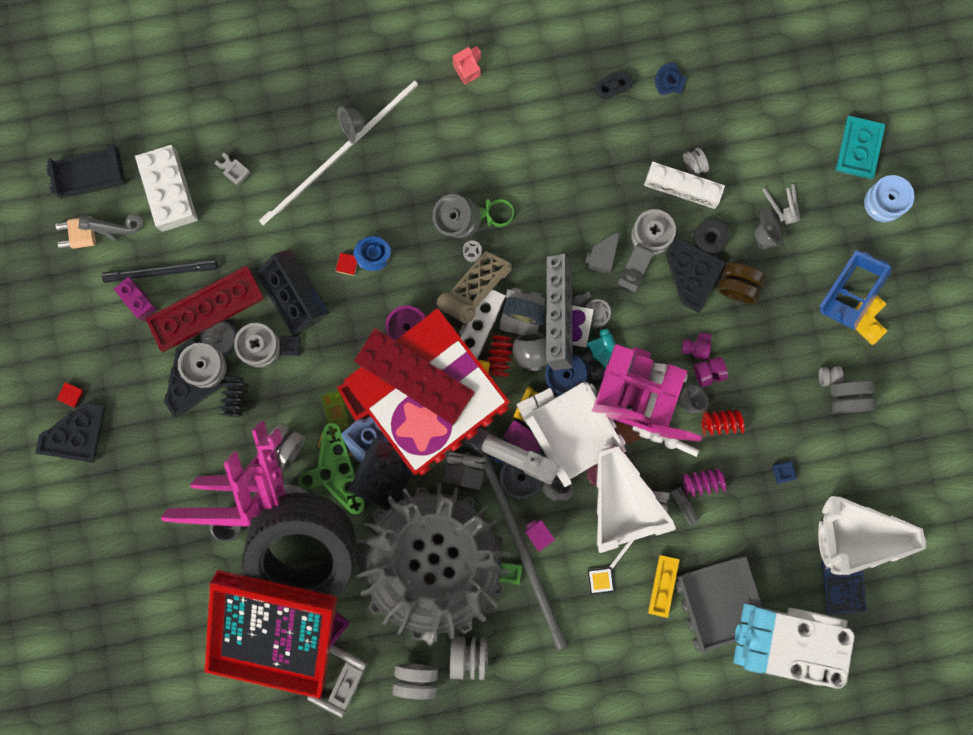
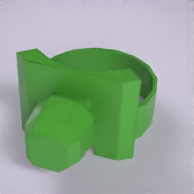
M487 199L486 209H483V207L479 208L481 220L487 218L489 227L492 224L497 227L507 226L511 223L513 215L507 223L497 224L489 216V210L491 206L500 202L509 205L514 215L513 207L508 201L499 199L491 203Z

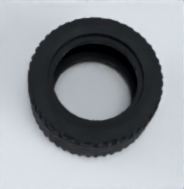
M296 492L278 497V505H274L272 509H264L257 517L252 519L243 552L242 569L244 576L339 597L349 585L354 567L356 536L349 516L338 504L317 494ZM306 534L323 542L332 555L324 563L316 567L298 569L289 567L277 560L269 546L272 542L285 535Z

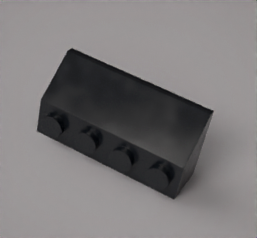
M291 249L273 254L256 272L257 277L293 336H297L319 323L329 313Z

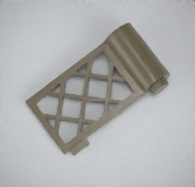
M485 251L449 293L445 292L439 296L437 307L462 323L467 324L471 322L475 316L477 306L502 277L505 278L512 270V265ZM488 258L491 259L490 264L483 266L484 262ZM503 265L499 271L495 272V267ZM490 269V274L483 276V271ZM478 273V278L471 280V277ZM490 279V282L483 286V281ZM478 283V288L471 290V285ZM466 287V292L458 294L462 288ZM478 294L474 301L470 300L471 295Z

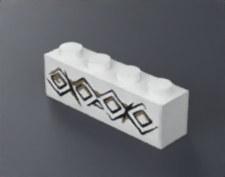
M652 162L644 186L713 209L719 204L725 185Z

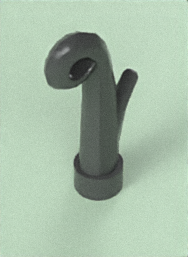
M80 214L78 229L92 230L109 237L113 241H117V238L112 233L134 234L139 232L143 227V220L138 215H130L126 218V226ZM136 221L137 224L132 226L130 222Z

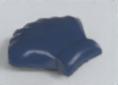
M672 62L660 67L654 83L660 95L672 92L681 94L687 77L682 76L676 64Z

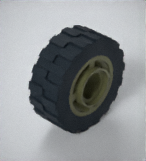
M507 297L503 313L522 322L543 325L546 318V307L526 299Z

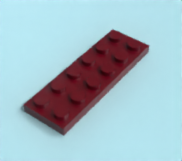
M245 266L147 317L145 320L160 351L164 353L264 300V297L249 267Z
M376 328L354 359L355 363L453 426L476 393Z

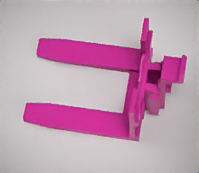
M615 344L592 412L606 414L608 418L647 432L659 434L661 437L701 441L702 437L699 435L669 428L687 371L668 364L664 379L660 385L648 380L653 360L649 359L650 352L637 347H633L630 350ZM633 359L632 364H631V367H630V370H629V373H628L627 371H628V369H629L631 360ZM653 392L658 394L651 417H647L644 414ZM627 404L633 406L631 411L626 409Z
M260 421L255 426L252 433L258 454L244 471L242 470L238 453L233 452L224 462L227 475L199 476L191 482V488L233 491L237 507L169 508L161 516L162 521L250 526L253 517H257L264 509H272L274 505H278V496L286 495L283 485L284 478L282 471L278 467L274 451L282 441L280 429H275L271 435H268L264 421ZM250 492H257L251 499Z

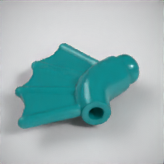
M609 329L601 330L599 332L600 338L586 343L592 351L593 359L599 361L604 369L609 364L616 344Z

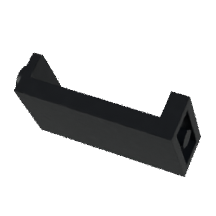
M114 144L106 145L107 149L56 161L52 158L47 159L46 171L51 179V183H49L51 193L59 199L126 185L120 150Z

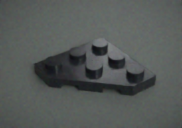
M674 237L665 256L681 304L700 313L726 262Z
M193 338L175 350V360L169 376L167 394H165L164 403L174 418L179 417L223 388L222 382L211 388H200L186 382L181 377L178 370V359L181 352L187 346L196 343Z
M83 403L77 410L66 415L50 429L39 434L35 454L95 463L106 406Z

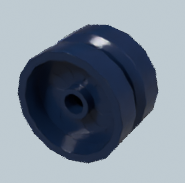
M572 354V368L553 370L548 364L545 371V379L551 390L561 395L583 381L590 385L592 382V371L585 359Z

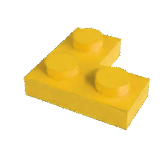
M878 295L856 328L871 345L875 344L887 332L874 318L886 305ZM860 302L854 309L858 311L862 305V302Z

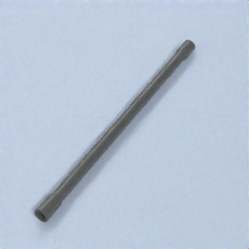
M477 451L479 457L486 458V462L481 463L486 464L484 470L548 624L557 650H561L568 646L556 621L489 454Z

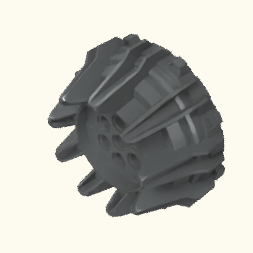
M438 484L436 495L430 494L425 487L417 488L415 497H411L406 488L403 489L404 499L399 502H394L391 496L388 497L387 501L390 509L388 511L377 509L373 514L376 524L364 523V529L370 531L367 539L358 538L357 544L365 548L363 553L355 556V565L364 571L355 576L356 581L364 579L367 589L360 592L361 597L371 596L372 602L369 610L373 615L383 613L387 616L383 622L384 626L390 620L400 627L397 632L398 635H400L403 628L410 630L411 638L419 641L425 633H431L433 642L437 641V634L448 632L449 638L453 639L455 628L463 633L472 629L471 619L474 617L484 622L487 618L481 612L487 605L495 609L498 605L491 597L502 595L504 586L498 581L499 576L510 573V570L501 568V559L510 557V553L499 551V548L505 543L503 535L495 534L491 530L499 520L487 522L482 514L487 511L488 506L477 512L474 509L475 500L469 496L461 501L456 499L457 487H455L452 496L442 494V484ZM440 535L443 538V543L435 544L432 537ZM421 541L424 544V549L421 551L415 550L413 543ZM448 549H456L458 557H449ZM432 554L437 555L439 563L431 564L428 561V557ZM417 561L420 564V569L412 571L409 568V563ZM451 568L454 571V577L446 578L443 573L444 569ZM427 574L433 575L435 583L432 585L426 584L424 576Z

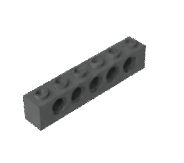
M565 254L547 257L546 362L553 370L572 368V264Z

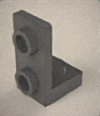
M637 244L618 284L635 292L654 251Z

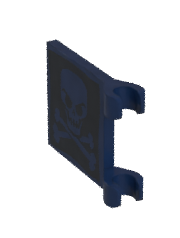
M821 561L826 613L866 612L863 570L849 575L832 574L831 568L826 567L824 562Z

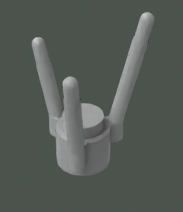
M795 184L791 185L792 195L790 188H786L790 207L783 209V214L766 188H763L762 191L778 214L780 222L785 221L786 225L800 221Z

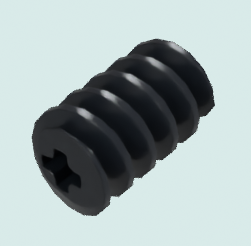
M224 376V379L229 382L224 383L223 387L228 390L221 393L226 396V398L220 399V402L225 405L219 407L224 413L218 415L242 417L243 414L238 412V410L245 407L239 403L246 401L245 398L241 397V394L247 393L242 387L248 386V384L242 378Z

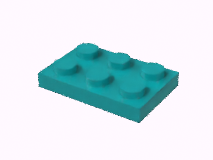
M848 116L845 122L835 171L873 179L885 124Z

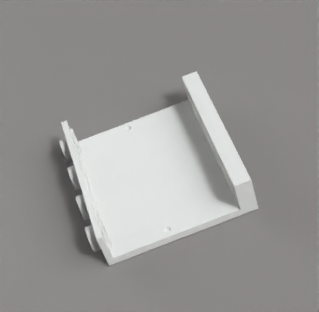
M585 381L524 416L547 458L560 465L557 475L565 487L571 484V478L598 463V452L602 451L601 447L613 444V447L618 446L623 452L626 451L623 446L626 442L621 434H616L614 421L611 418H607L606 414L592 412L596 399L595 395L598 393L592 384L589 385Z

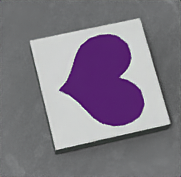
M572 305V345L588 348L586 343L590 342L596 310Z

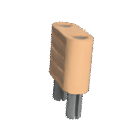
M79 218L68 219L64 223H57L56 229H68L69 240L58 242V247H71L74 249L94 246L96 244L95 232L88 229L87 231L78 229Z

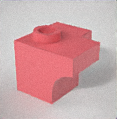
M477 46L471 50L468 47L453 56V67L464 85L481 76L480 68L477 64L481 60V52Z

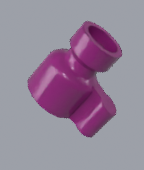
M700 332L695 342L684 338L681 353L687 355L692 353L695 358L708 360L712 334Z

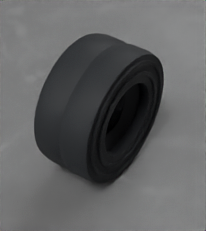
M705 220L694 232V244L696 248L710 255L718 254L729 242L728 228L719 220ZM707 233H714L716 241H708L706 238Z

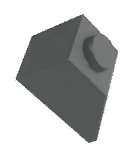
M614 233L593 246L591 252H587L585 263H589L588 269L610 274L619 233Z

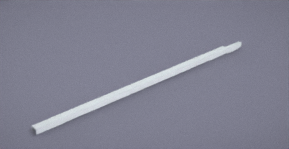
M413 81L365 125L362 131L355 135V143L418 86V83ZM350 141L344 144L342 148L272 212L269 211L259 222L264 226L276 214L278 215L353 146Z

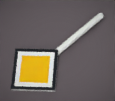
M634 540L629 541L609 567L587 570L590 595L615 592L612 569Z

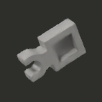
M223 153L222 157L226 159L225 163L221 164L216 161L215 164L220 169H225L223 174L239 187L248 177L250 171L236 159L231 162L230 158Z

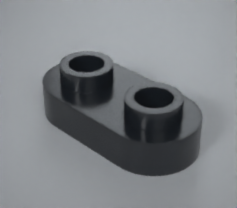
M619 72L598 82L596 93L602 99H609L630 89L632 77L627 72ZM623 81L625 82V85L622 86L619 84V82ZM607 88L608 92L605 93L602 89Z

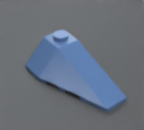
M371 417L354 422L341 434L350 452L360 463H362L374 437L392 445Z

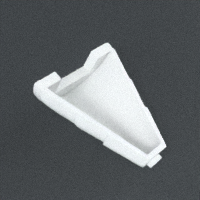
M613 444L601 447L602 451L598 452L597 546L599 553L618 548L620 544L648 535H660L676 530L673 520L657 501L654 493L641 479L640 473L618 446L613 447Z
M831 496L823 507L822 513H825L823 521H819V548L826 567L831 568L833 574L849 575L888 561L902 559L926 549V538L924 537L923 529L894 516L889 517L869 507H863L835 496Z

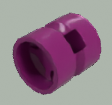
M721 356L709 359L708 363L702 361L693 366L700 387L712 385L713 381L718 383L728 380L727 368Z

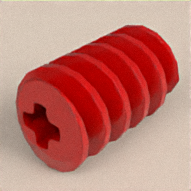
M493 335L492 339L496 342L490 344L494 350H489V354L493 357L487 359L491 363L488 374L497 377H507L509 374L504 372V370L510 369L506 362L512 361V359L507 357V355L513 354L509 350V347H513V343L510 342L512 339Z
M735 409L734 412L727 410L726 413L719 411L718 414L715 411H712L711 414L704 412L701 421L702 433L706 436V432L709 431L710 435L713 436L714 430H716L718 435H721L724 429L725 434L728 435L729 430L732 429L733 434H736L737 428L740 429L741 433H744L743 416L738 409Z

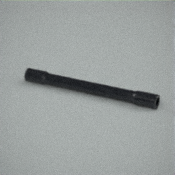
M208 259L167 266L102 272L103 283L121 282L128 277L138 279L196 271L218 270V264L216 259Z

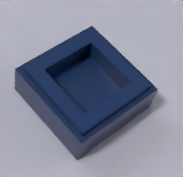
M792 461L772 465L777 484L797 480Z

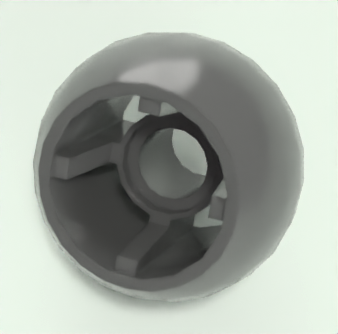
M528 333L515 339L512 352L516 363L520 367L527 368L529 371H538L543 369L545 365H548L546 362V333Z

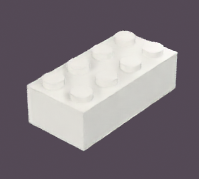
M169 145L135 156L155 226L164 232L198 221L178 152L175 148Z

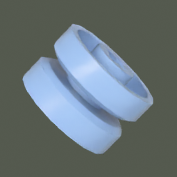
M896 175L885 176L866 192L864 198L865 209L869 216L876 221L892 222L912 207L914 190L903 177Z

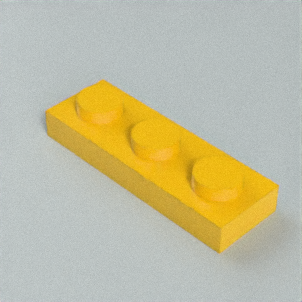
M659 555L648 614L668 618L679 559Z

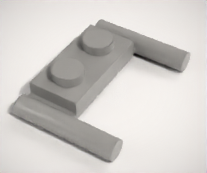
M333 645L330 653L346 660V663L330 698L326 701L322 698L308 696L307 700L342 718L349 707L368 663Z

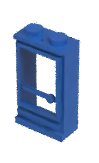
M856 250L821 303V314L856 330L857 325L891 275V266L884 260L872 258L867 252ZM857 266L879 276V279L865 300L849 293L846 289H842ZM842 292L844 296L848 295L862 302V305L857 311L835 299Z

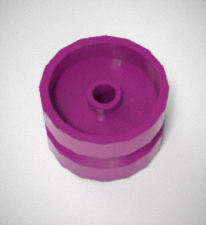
M400 306L388 315L385 323L386 333L393 340H397L407 332L403 328H407V325H410L411 329L422 321L425 316L418 308Z

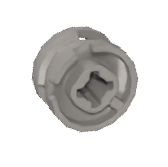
M697 147L692 152L683 154L684 163L689 174L699 176L700 173L709 171L708 161L700 148Z
M595 299L586 305L585 308L596 310L592 327H602L609 321L611 308L604 300Z

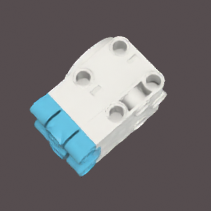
M744 603L741 622L748 624L740 623L737 625L735 641L741 645H736L733 663L742 665L744 669L749 671L782 676L820 686L841 688L846 684L854 641L853 632L846 628L847 620L794 608H788L787 613Z

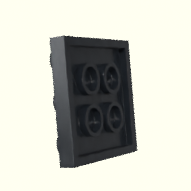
M374 437L348 492L389 510L388 497L391 496L394 502L399 501L402 491L412 475V471L393 446Z

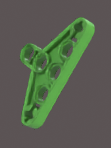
M329 423L323 429L318 468L302 473L299 476L298 482L303 489L324 485L350 513L359 514L365 509V500L356 496V502H360L361 506L359 510L352 508L351 505L354 504L353 498L348 500L347 496L354 494L345 489V484L348 481L352 482L356 475L349 450L341 436L343 432L340 425ZM330 426L333 429H337L335 437L336 439L340 437L341 441L330 444L329 440H334L333 435L328 434ZM337 444L341 445L344 449L342 455L339 456L333 452V448ZM347 463L350 470L347 474L340 472V464ZM323 469L330 470V479L325 480L321 477ZM305 475H310L313 478V483L310 486L303 483Z

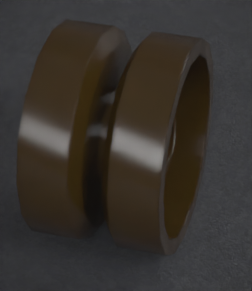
M727 263L722 273L726 279L720 280L717 291L721 295L747 304L758 303L761 294L758 289L764 286L765 274L746 265Z

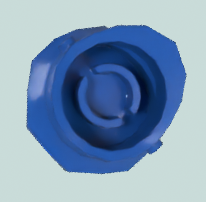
M370 236L357 242L353 254L361 268L368 271H378L384 268L390 261L391 248L380 236Z

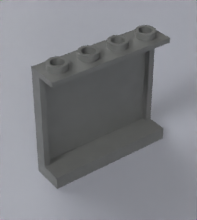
M745 556L676 576L675 587L683 598L680 603L683 611L687 612L689 617L686 622L690 632L693 631L695 639H692L695 650H699L703 655L706 654V651L736 642L735 631L737 625L740 623L748 624L741 622L744 603L762 607Z

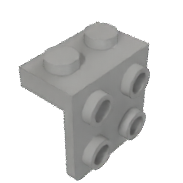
M517 288L507 290L506 300L507 297L526 299L542 306L545 298L539 293L531 292L526 294L523 293V290ZM504 313L502 314L501 331L518 335L538 332L539 325L522 322L508 317Z

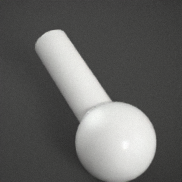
M670 439V442L664 441V445L667 448H678L695 457L698 456L700 451L679 441V439Z

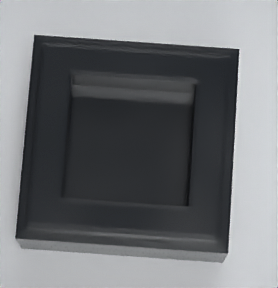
M281 336L280 355L300 356L301 337Z

